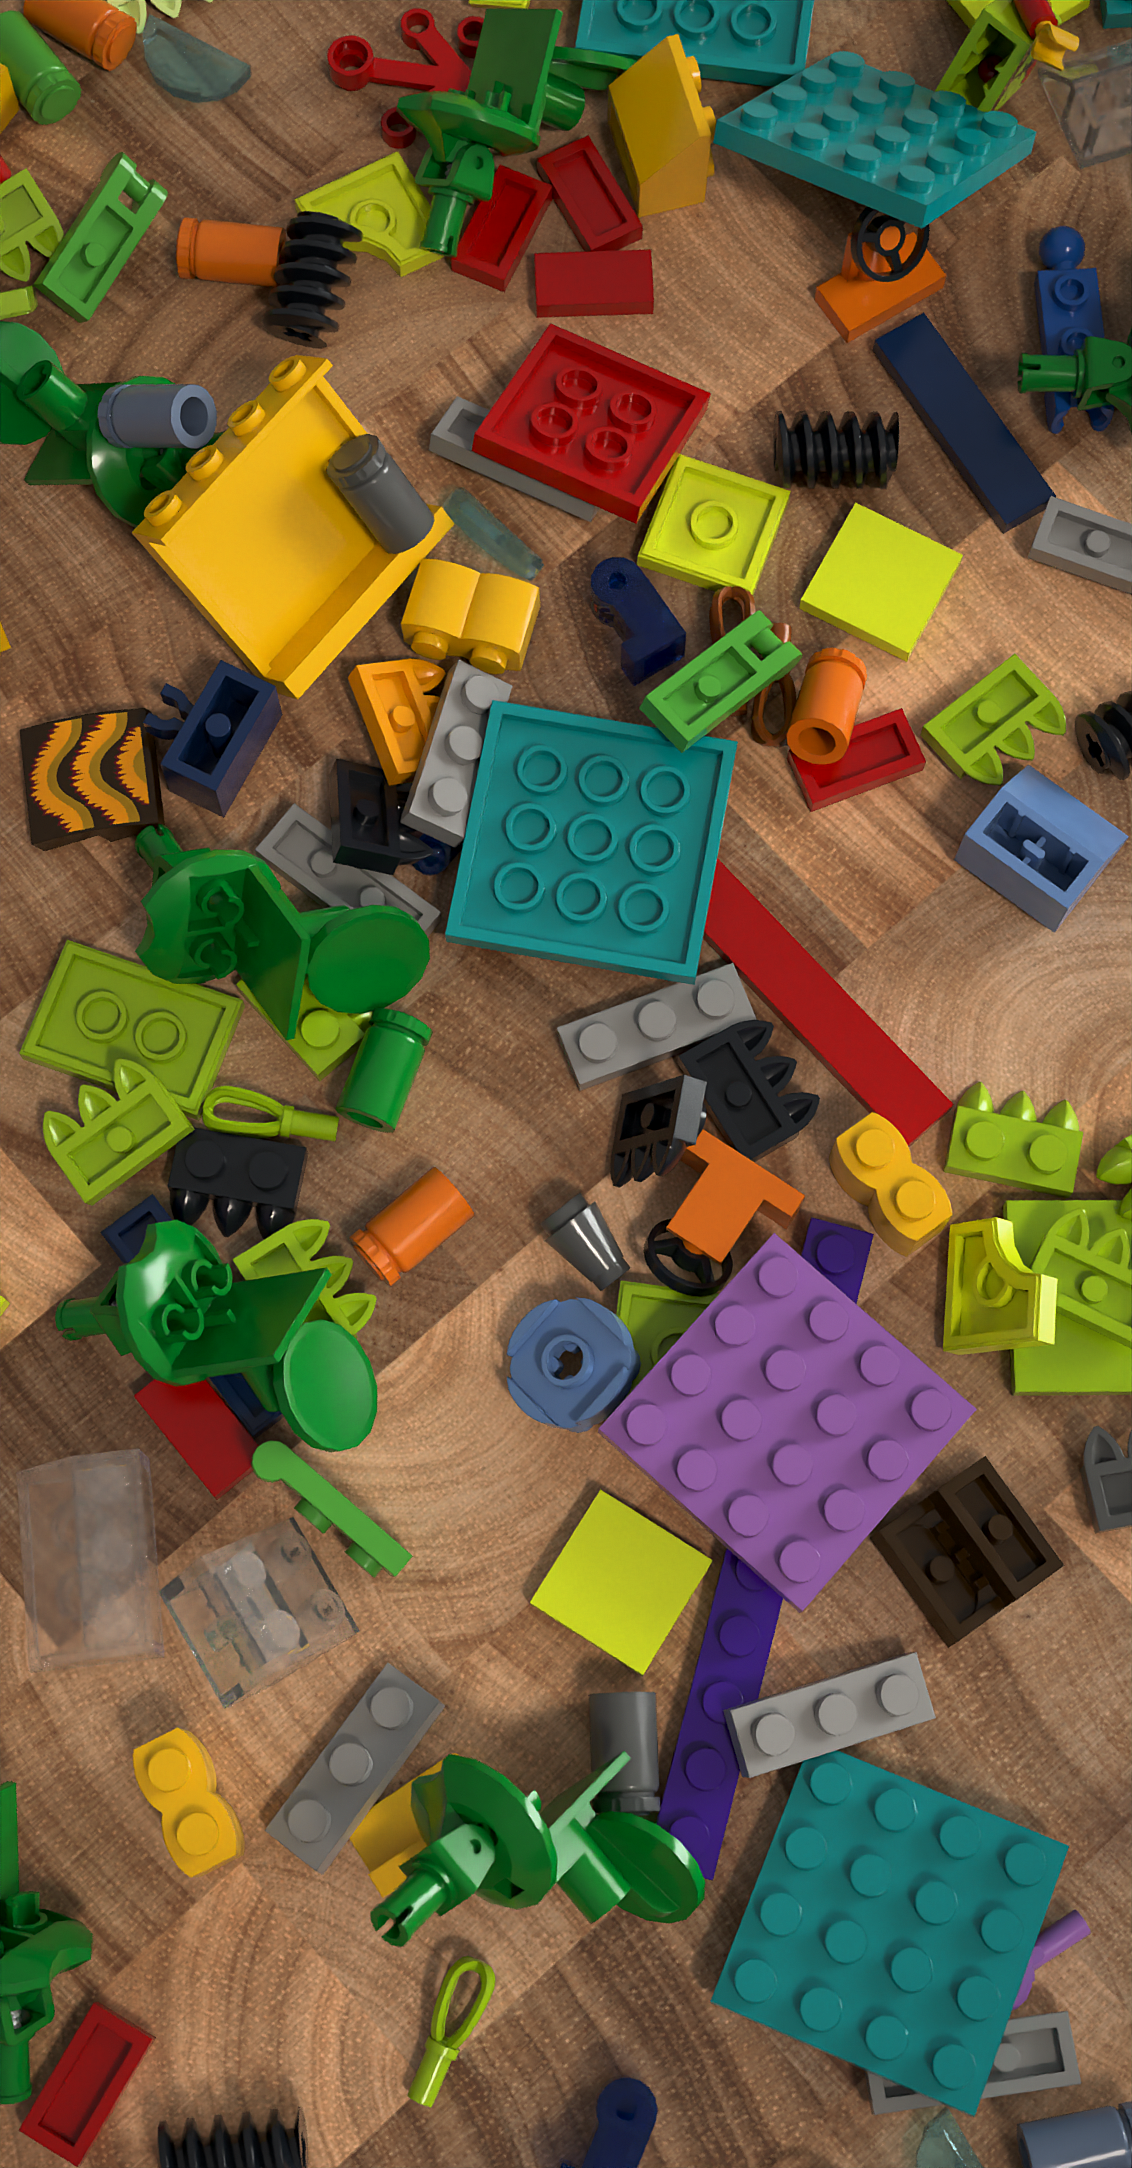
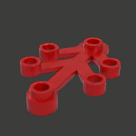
M422 8L410 9L404 13L401 18V36L407 47L414 50H422L435 66L376 58L373 55L370 44L365 39L354 35H347L336 39L330 45L327 52L331 79L335 84L347 91L360 90L368 82L429 90L427 92H448L449 88L466 92L472 72L435 28L433 15ZM470 16L459 23L457 27V43L463 55L475 58L479 40L471 41L466 36L473 33L481 34L484 18ZM417 25L424 26L427 28L425 31L420 33H415L409 30L413 26ZM350 66H355L359 68L356 70H344ZM393 107L382 115V138L388 146L395 149H403L414 142L416 129L397 113V107ZM395 124H404L408 127L401 132L389 129Z

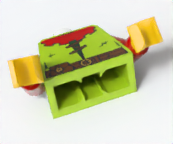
M994 0L982 10L934 92H954L963 96L966 99V104L978 108L977 110L983 112L998 111L1023 85L1038 61L1058 71H1063L1062 59L1066 49L1075 52L1079 45V38L1059 28L1062 20L1059 15L1052 11L1050 0Z

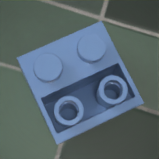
M1028 764L999 790L967 830L954 860L1055 933L1125 844L1129 836Z

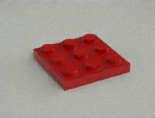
M550 323L474 433L472 452L637 524L706 413L711 393Z

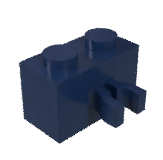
M220 660L195 705L189 702L181 690L167 683L160 692L163 703L177 708L185 722L175 717L163 720L154 714L148 713L143 724L146 732L165 740L174 739L160 763L169 791L224 818L281 719L282 711L275 685Z

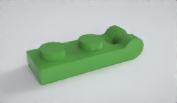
M124 152L117 153L108 162L100 176V182L33 284V286L78 323L90 320L168 195V191L155 179L147 181L135 171L137 164ZM122 191L133 199L131 210L118 200Z
M760 610L756 611L646 695L639 709L683 753L773 681L779 680L789 673L800 661L803 654L790 641L783 643L771 631L773 623ZM752 647L764 658L762 661L750 650Z
M271 1440L257 1447L251 1461L252 1470L257 1478L264 1482L273 1483L281 1480L302 1498L294 1509L321 1533L325 1534L333 1525L352 1543L344 1552L373 1578L382 1569L390 1576L396 1577L413 1557L285 1444Z

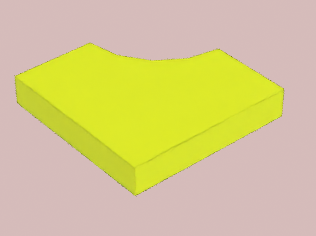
M398 151L294 199L297 213L311 211L329 214L361 230L363 233L362 241L344 242L343 247L350 251L367 252L386 261L400 277L445 257L419 248L421 241H423L431 206L418 184L415 183L414 177Z
M994 1217L951 1224L943 1351L964 1355L1054 1345L1057 1279L1042 1274H1035L1023 1264L1015 1247L1012 1221Z

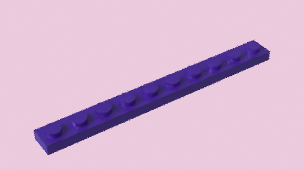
M811 1217L801 1256L857 1304L874 1234ZM727 1548L724 1553L660 1804V1811L656 1820L657 1825L679 1840L698 1863L703 1878L712 1881L740 1774L739 1764L723 1710L758 1699L783 1598Z

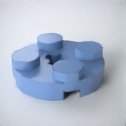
M576 1297L578 1300L568 1299L562 1302L554 1299L541 1303L532 1309L520 1321L512 1333L507 1350V1355L512 1357L510 1364L511 1378L506 1376L508 1389L515 1403L531 1418L552 1428L567 1429L571 1432L581 1433L588 1431L594 1425L607 1419L624 1401L632 1386V1381L640 1371V1356L633 1347L632 1336L624 1322L606 1307L587 1298ZM566 1350L573 1354L582 1351L583 1358L580 1371L575 1376L568 1375L561 1380L559 1374L563 1371L564 1365L559 1358Z

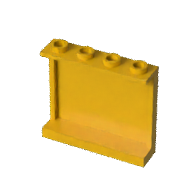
M302 355L291 356L280 362L272 370L268 378L270 382L255 400L244 403L231 414L227 422L229 428L213 445L202 448L192 456L186 465L187 473L171 490L159 494L147 505L144 510V520L132 531L137 540L256 677L275 685L278 694L297 700L420 564L421 559L428 555L454 525V522L441 506L426 504L434 514V524L427 536L416 546L405 552L391 554L382 548L340 492L338 486L327 475L326 471L329 460L341 446L351 439L368 433L323 377L333 366L327 358Z

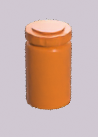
M105 0L24 1L23 15L32 25L87 59L93 60L97 65L108 71L115 69L125 60L134 44L137 32L135 19L127 13L119 11L117 7Z
M184 217L181 221L176 241V264L179 277L194 279L197 276V278L207 281L278 287L280 285L275 281L274 273L280 264L285 263L280 255L281 246L287 241L285 228L215 220H202L199 223L197 218Z
M825 648L815 652L810 657L805 670V676L802 680L786 736L787 744L791 751L800 759L812 764L825 765L838 761L844 756L849 745L867 680V669L863 661L848 650Z
M432 1167L366 1223L364 1231L358 1229L349 1239L354 1245L355 1252L380 1281H384L391 1287L401 1279L399 1273L409 1272L475 1215L468 1202L450 1180L436 1167Z

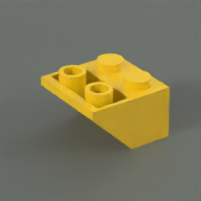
M679 34L664 38L608 85L607 121L638 218L705 202L707 177L714 176L715 172L713 155L710 144L714 140L716 128L715 115L711 106L702 107L698 95L702 88L698 63L694 56L686 57Z

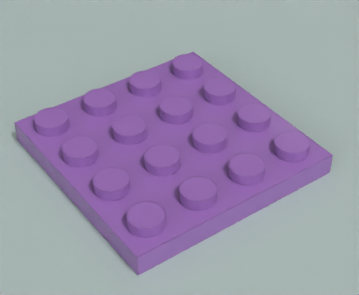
M773 1233L599 1427L598 1433L795 1610L801 1613L976 1411V1408L779 1236Z

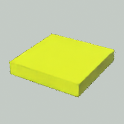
M679 454L637 557V565L714 592L724 587L737 586L747 589L754 595L789 503L791 491Z
M855 502L802 596L799 609L907 662L959 568L963 555Z
M600 1489L531 1599L530 1605L643 1676L713 1560Z

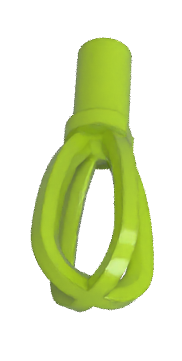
M220 1086L211 1090L205 1098L202 1111L203 1122L209 1130L256 1139L273 1137L280 1134V1136L288 1138L290 1135L335 1142L339 1123L338 1116L294 1110L295 1106L290 1105L283 1107L274 1099L263 1094L233 1086ZM219 1103H231L267 1112L277 1117V1121L247 1123L217 1118L213 1111L214 1107Z
M470 1956L462 1957L452 1965L443 1980L433 2011L431 2035L428 2036L424 2045L426 2051L407 2093L410 2099L427 2107L433 2106L451 2061H455L460 2049L458 2047L471 2034L492 1996L495 1987V1974L493 1969L485 1962ZM465 1971H474L481 1979L480 1992L460 2028L450 2038H447L445 2036V2020L458 1978Z

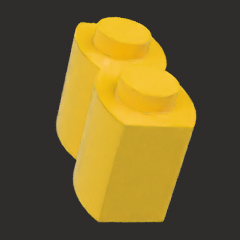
M421 559L401 622L404 642L411 645L415 653L433 660L445 659L446 655L463 656L470 660V664L473 667L489 674H503L505 670L521 671L540 609L539 587L505 575L479 573L468 567L448 561Z
M872 1112L836 1138L829 1154L832 1173L841 1188L851 1198L868 1207L871 1223L884 1243L895 1252L908 1257L942 1232L953 1215L949 1198L933 1175L912 1163L909 1147L901 1133L892 1123Z
M177 1727L134 1749L133 1768L137 1783L149 1803L162 1813L161 1826L166 1848L175 1864L191 1878L202 1877L244 1855L245 1840L239 1818L231 1805L216 1793V1773L212 1759L205 1746L195 1735Z

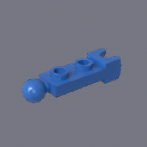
M1061 225L1051 228L1039 243V257L1042 264L1049 269L1038 271L1034 281L1042 355H1073L1075 349H1080L1086 337L1094 336L1105 339L1097 269H1076L1085 256V242L1081 233L1073 227ZM1071 392L1045 393L1047 427L1051 433L1057 434L1061 432L1064 426L1063 417L1071 407H1077V399H1073ZM1107 405L1086 409L1090 417L1091 426L1095 431L1100 432L1108 427L1112 420L1115 406Z

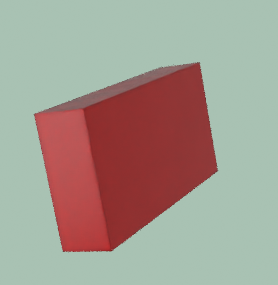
M589 135L537 158V172L543 182L553 186V199L584 252L616 251L642 239V223Z
M499 165L494 175L492 197L488 202L480 201L457 245L458 252L456 258L451 257V270L505 293L553 199V186Z
M651 249L534 253L536 318L653 314L654 290Z
M902 708L854 725L844 756L834 763L825 765L812 764L800 759L791 749L788 751L787 761L810 812L923 771L926 764V759Z
M154 1379L134 1395L135 1399L216 1500L253 1471L251 1466L252 1456L259 1445L206 1380L184 1386H173Z
M94 2002L18 2131L77 2168L81 2166L156 2037L100 2002Z

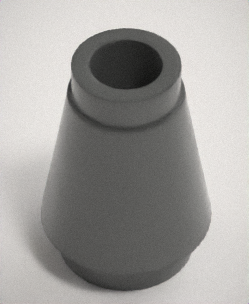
M578 1193L540 1223L549 1236L545 1242L590 1282H593L600 1291L631 1268L623 1258L624 1255L596 1201L590 1205L581 1193Z

